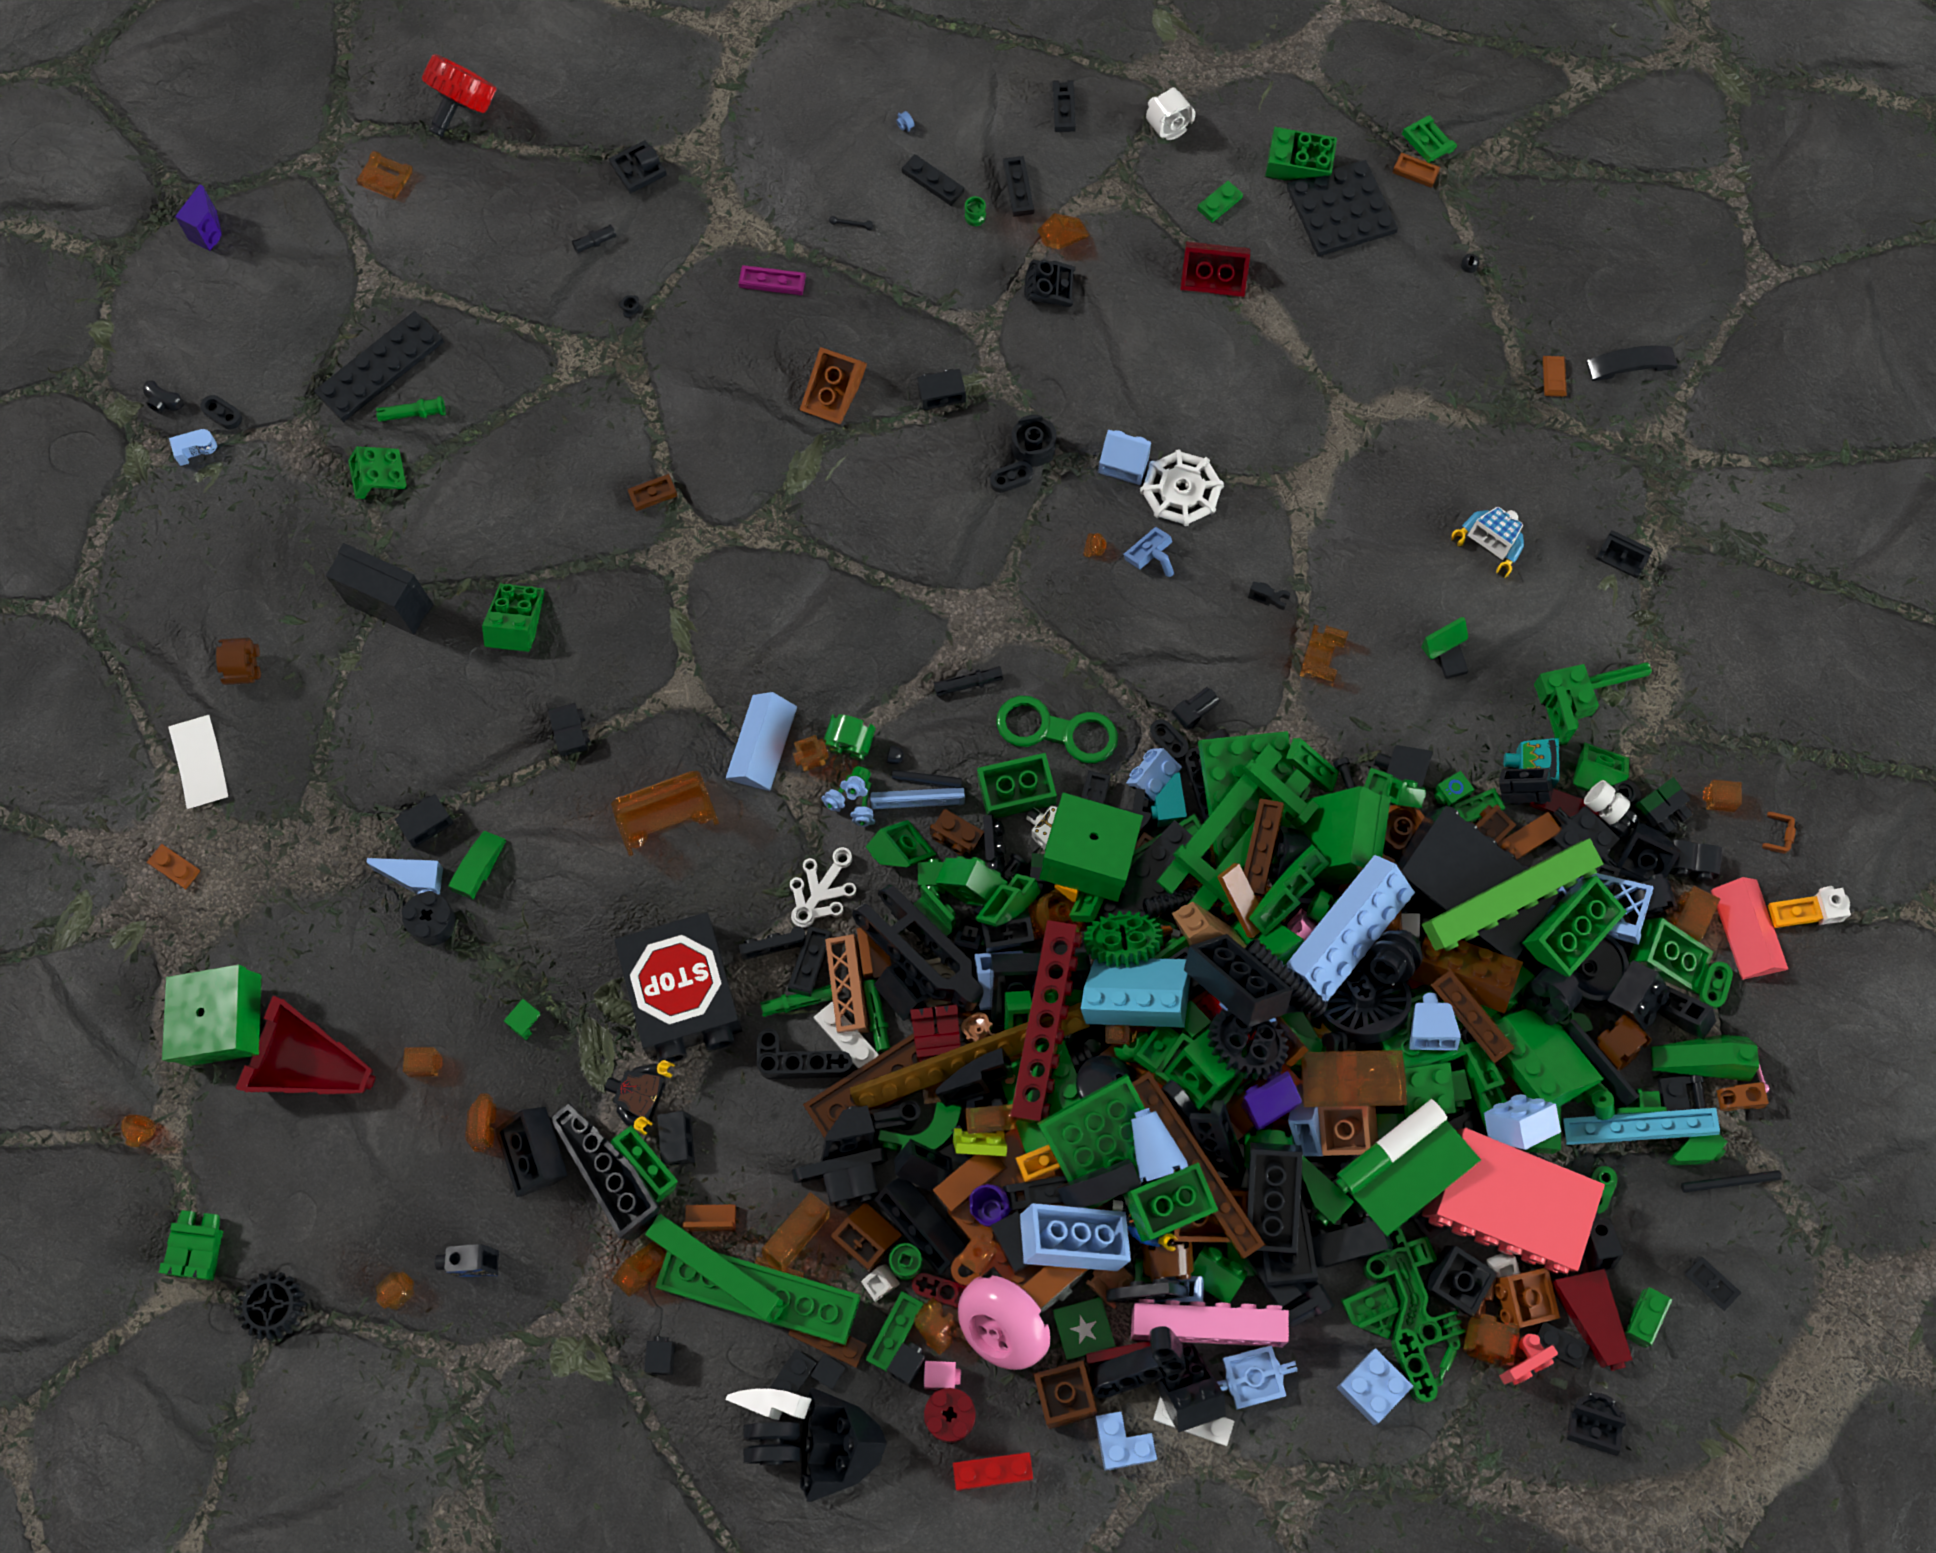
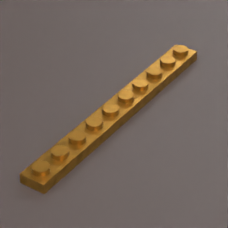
M1081 1002L1069 1006L1067 1020H1062L1061 1029L1064 1030V1036L1090 1027L1089 1024H1086L1083 1017ZM1045 1017L1042 1020V1027H1051L1054 1023V1018ZM1028 1022L851 1087V1096L857 1106H868V1109L945 1081L971 1061L999 1048H1003L1008 1057L1023 1052ZM1041 1041L1038 1046L1048 1041Z

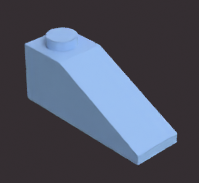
M367 858V864L372 870L415 894L432 891L440 895L443 867L438 861Z

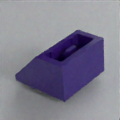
M1278 1071L1274 1076L1268 1077L1267 1082L1262 1087H1259L1257 1084L1245 1092L1246 1095L1243 1096L1244 1099L1241 1107L1255 1129L1259 1131L1300 1106L1302 1100L1289 1072L1286 1071L1281 1074Z

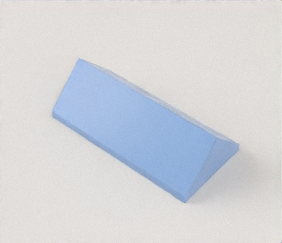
M773 692L752 696L726 780L771 791L796 713V705Z

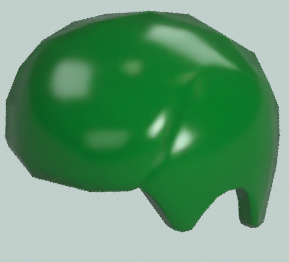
M1147 1031L1137 1033L1134 1042L1124 1039L1122 1046L1114 1047L1116 1057L1126 1063H1138L1134 1060V1057L1149 1038L1150 1033Z

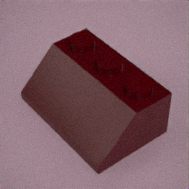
M1186 241L1180 290L1245 297L1250 248Z

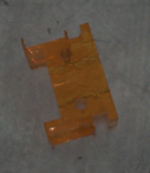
M1314 624L1299 676L1304 677L1305 673H1311V679L1313 676L1332 681L1331 686H1333L1338 670L1329 668L1335 645L1344 647L1349 631L1339 630L1326 625L1324 634L1317 632L1319 626Z

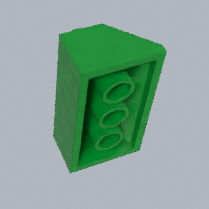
M1597 875L1583 878L1570 889L1524 940L1523 944L1537 961L1569 977L1627 911Z

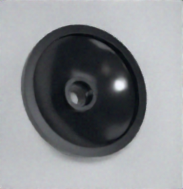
M1607 934L1572 973L1579 982L1577 986L1579 992L1582 991V998L1590 1001L1608 1000L1629 967L1627 955L1620 943ZM1584 966L1588 967L1589 972L1585 970Z
M1106 1055L1095 1056L1088 1059L1080 1067L1076 1076V1089L1079 1098L1082 1099L1126 1074L1132 1083L1139 1079L1140 1076L1130 1065L1118 1058Z

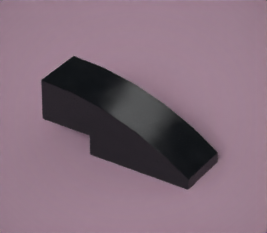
M1003 1048L991 1051L956 1071L936 1089V1095L945 1107L990 1093V1084L1013 1077L1011 1060Z
M1128 1158L1108 1168L1101 1167L1057 1187L1064 1206L1083 1208L1129 1192L1142 1186L1133 1163Z

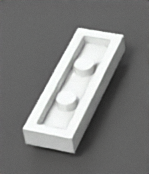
M833 1002L814 1016V1020L841 1051H846L850 1054L852 1062L857 1069L879 1056L857 1030L837 1033ZM844 1015L841 1017L842 1026L852 1025Z
M1160 1396L1153 1420L1175 1428ZM1223 1417L1184 1432L1227 1446L1234 1421Z

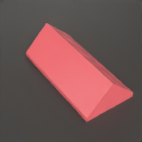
M1742 877L1712 889L1711 892L1741 980L1788 970L1758 881Z

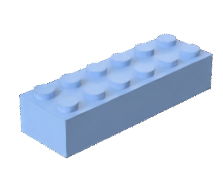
M1374 855L1286 963L1289 966L1288 969L1294 971V975L1298 974L1300 980L1303 979L1306 982L1305 985L1309 984L1311 990L1317 991V995L1323 997L1322 1000L1328 1001L1415 893L1397 865Z

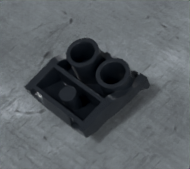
M1033 259L1029 263L1025 276L1024 296L1026 300L1071 307L1074 301L1072 300L1073 272L1076 267L1058 261Z

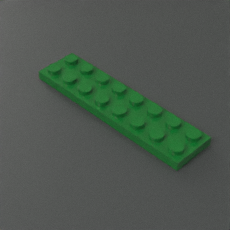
M667 1251L655 1286L656 1289L767 1322ZM717 1253L784 1301L782 1313L776 1320L772 1319L771 1324L846 1346L861 1298L859 1294Z

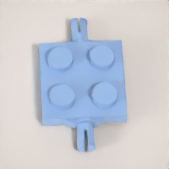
M1272 1345L1222 1358L1226 1371L1225 1380L1217 1381L1219 1386H1222L1220 1387L1222 1391L1229 1390L1237 1410L1286 1397L1283 1375L1297 1372V1367H1293L1296 1365L1295 1361L1280 1365L1275 1358Z

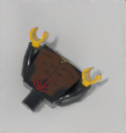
M663 1060L659 1064L635 1067L632 1071L626 1070L621 1081L612 1077L607 1079L604 1090L616 1094L613 1099V1103L617 1107L616 1113L626 1126L632 1125L641 1134H647L643 1129L646 1125L652 1126V1119L667 1085V1081L662 1075L668 1078L672 1077V1074L668 1073L667 1070L671 1066L674 1067L673 1063Z

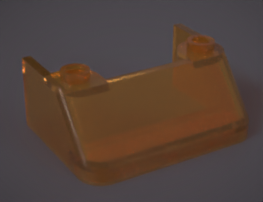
M699 771L687 772L621 796L611 803L616 824L629 857L634 855L632 848H638L645 844L648 834L691 818L699 824L707 823L711 819L714 825L719 824Z

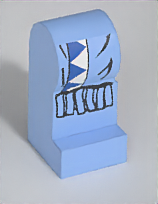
M205 429L169 438L174 458L180 466L189 464L188 458L200 454H211L217 448L216 440Z

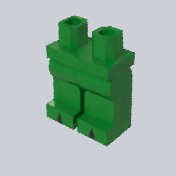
M181 1210L177 1223H171L164 1262L160 1264L158 1273L214 1281L220 1243L223 1236V1231L219 1230L220 1216L204 1213L202 1225L195 1226L197 1213Z

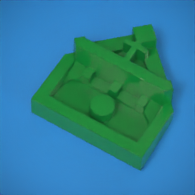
M1383 1280L1341 1299L1351 1324L1384 1338H1389L1390 1329L1399 1308H1397L1398 1303L1388 1280Z

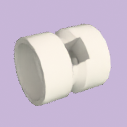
M1602 780L1590 789L1585 796L1584 804L1594 812L1599 811V816L1611 825L1621 819L1627 812L1630 801L1620 793L1615 794V789Z

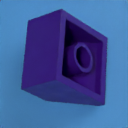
M199 184L175 218L190 242L210 251L219 242L222 233L217 210L205 188Z

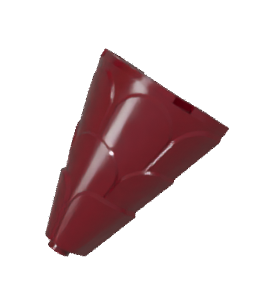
M272 996L263 1018L267 1022L259 1039V1055L252 1057L249 1066H244L235 1088L244 1092H317L320 1095L365 1093L366 1089H372L376 1076L372 1075L373 1069L341 1042H336L314 1022H310L285 1000Z

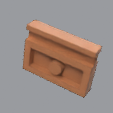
M1124 1267L1119 1271L1094 1270L1092 1273L1094 1275L1091 1281L1088 1280L1086 1284L1108 1306L1115 1309L1116 1305L1114 1303L1106 1302V1290L1130 1287V1282H1133L1134 1278Z

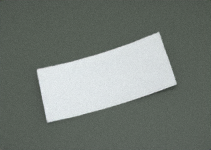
M209 715L169 726L187 809L228 797L220 754Z

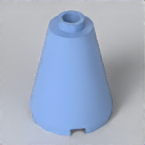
M1147 1108L1135 1112L1136 1118L1131 1119L1140 1182L1143 1183L1144 1181L1157 1179L1174 1173L1175 1169L1188 1167L1187 1160L1156 1111L1150 1112V1109Z

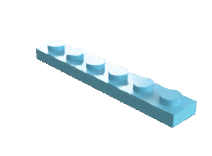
M1716 1108L1614 1115L1608 1120H1601L1595 1116L1563 1118L1566 1145L1720 1134Z

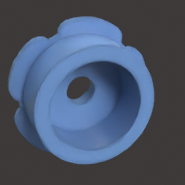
M907 111L902 114L898 113L896 122L902 131L906 129L909 132L910 128L915 126L913 119Z

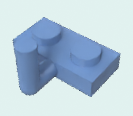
M1157 527L1152 529L1123 554L1125 560L1138 569H1141L1153 558H1156L1161 562L1167 577H1171L1174 574L1168 555L1162 552L1172 543L1171 536Z

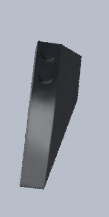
M567 1104L552 1116L550 1120L617 1236L620 1239L634 1241L651 1227L660 1208L636 1167L571 1104Z

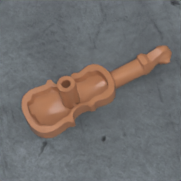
M975 1013L966 1018L961 1024V1030L967 1037L968 1042H975L994 1035L991 1033L993 1024L985 1013ZM1013 1075V1077L1005 1079V1083L1013 1084L1016 1076Z

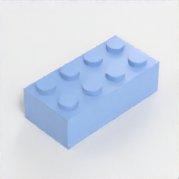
M1032 1203L1020 1214L1024 1264L1119 1271L1131 1261L1126 1212Z

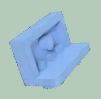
M1164 748L1147 751L1143 756L1144 760L1131 771L1130 778L1126 782L1129 786L1145 789V797L1149 798L1150 802L1155 801V797L1172 776L1182 768Z

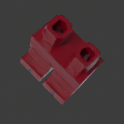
M957 1005L935 1007L938 1033H935L932 1007L910 1010L918 1063L960 1047Z

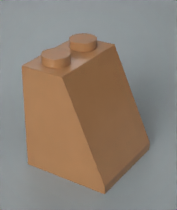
M1195 902L1184 905L1172 913L1182 935L1187 939L1190 946L1228 934L1244 949L1246 947V944L1233 927Z

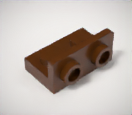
M946 809L943 810L936 823L930 826V835H932L933 840L940 844H948L955 853L961 856L965 854L971 857L984 836L983 830Z

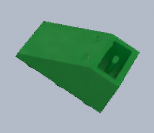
M1274 127L1265 177L1286 181L1331 175L1337 138Z
M499 584L482 624L484 647L530 652L536 635L544 588Z

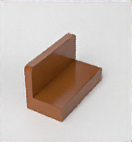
M857 928L864 980L879 978L884 970L891 966L890 956L861 928Z
M686 1205L683 1228L686 1232L736 1231V1205Z

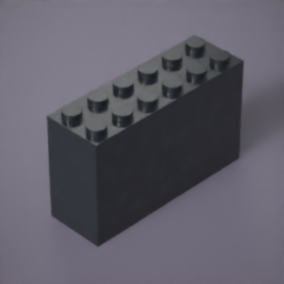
M1448 806L1441 807L1425 816L1394 862L1415 892L1409 902L1431 919L1529 869V867L1521 865L1516 861V857L1512 853L1504 851L1497 846V842L1494 839L1479 832L1475 824L1465 821L1460 817L1456 809ZM1559 894L1548 899L1542 896L1537 899V905L1526 910L1523 906L1517 910L1518 915L1508 920H1505L1504 917L1497 920L1499 925L1489 930H1485V928L1478 930L1479 935L1466 942L1517 959L1525 947L1523 944L1524 940L1540 924Z

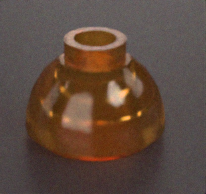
M128 1115L121 1121V1131L126 1138L125 1143L131 1147H139L141 1143L149 1140L157 1129V1126L151 1119L141 1115Z

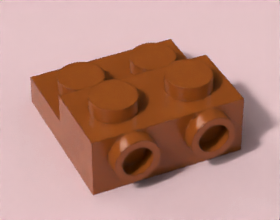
M1546 1268L1496 1278L1497 1284L1494 1287L1496 1296L1501 1299L1503 1307L1500 1317L1502 1322L1507 1324L1508 1329L1522 1328L1560 1318L1549 1270Z

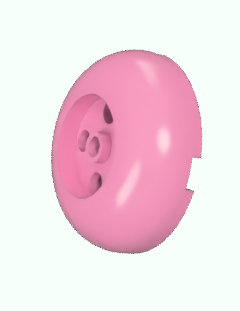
M980 1276L968 1284L959 1300L958 1319L966 1340L983 1359L1004 1369L1019 1370L1036 1364L1047 1353L1050 1345L1048 1324H1043L1039 1315L1041 1309L1023 1289L1013 1282L998 1276H992L991 1278H982Z

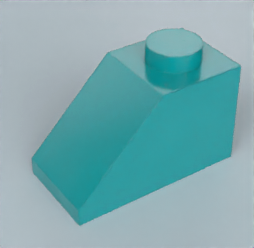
M1175 773L1155 797L1154 806L1150 807L1151 818L1156 820L1157 827L1169 826L1174 820L1180 823L1187 818L1180 773Z

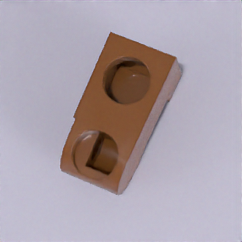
M1764 1082L1736 1085L1716 1091L1720 1111L1750 1108L1762 1109L1769 1104Z

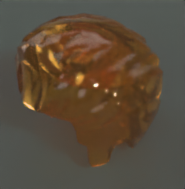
M931 1297L923 1305L922 1309L918 1310L914 1322L916 1329L926 1340V1345L940 1355L952 1343V1337L949 1333L951 1332L950 1328L954 1320H952L953 1315L950 1313L943 1318L942 1304L934 1297Z

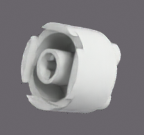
M1170 88L1167 92L1158 97L1151 98L1148 102L1147 121L1161 138L1164 137L1167 140L1178 138L1187 131L1185 127L1188 123L1192 124L1195 119V110L1176 88Z

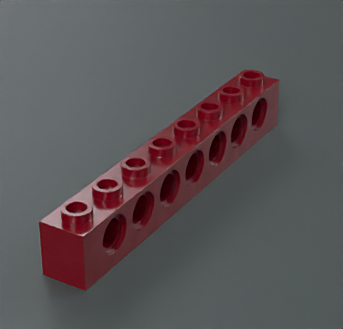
M1047 920L1010 1115L1014 1120L1037 1124L1044 1120V1118L1049 1117L1051 1105L1047 1101L1049 1094H1053L1055 1079H1052L1053 1069H1057L1059 1065L1060 1055L1056 1053L1058 1044L1062 1045L1064 1030L1061 1029L1062 1020H1067L1069 1006L1065 1005L1067 995L1071 996L1073 990V981H1070L1071 972H1075L1077 968L1078 957H1075L1076 947L1080 948L1082 933L1079 932L1075 924ZM1058 945H1067L1068 949L1064 954L1058 955L1055 953ZM1054 969H1062L1063 974L1060 978H1051V972ZM1049 993H1058L1059 997L1056 1002H1046V997ZM1045 1017L1054 1018V1023L1049 1028L1042 1027V1020ZM1041 1041L1049 1042V1048L1046 1052L1037 1051V1046ZM1038 1065L1044 1066V1074L1040 1077H1034L1032 1074L1033 1069ZM1032 1090L1040 1091V1098L1036 1102L1028 1101V1094Z

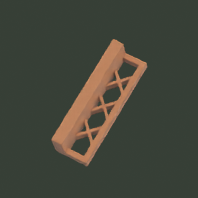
M854 934L825 939L837 1033L856 1030L860 1034L869 1033L858 940ZM845 942L846 951L839 958L833 954L832 945ZM841 964L846 966L849 974L843 981L837 978L835 971ZM844 987L850 990L852 994L846 1005L838 998V994ZM848 1010L854 1014L855 1024L842 1026L841 1017Z

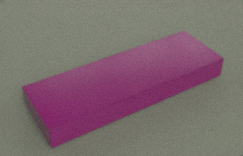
M742 265L738 285L739 288L803 295L806 274L803 272Z

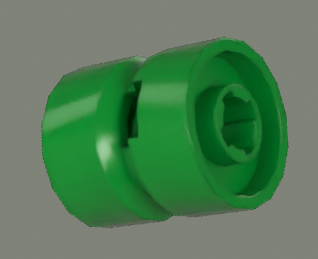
M1319 889L1308 906L1306 917L1317 923L1321 922L1339 898L1333 900L1331 894Z
M908 1243L899 1244L893 1248L889 1257L891 1271L900 1280H913L922 1271L923 1263L920 1251L917 1247Z

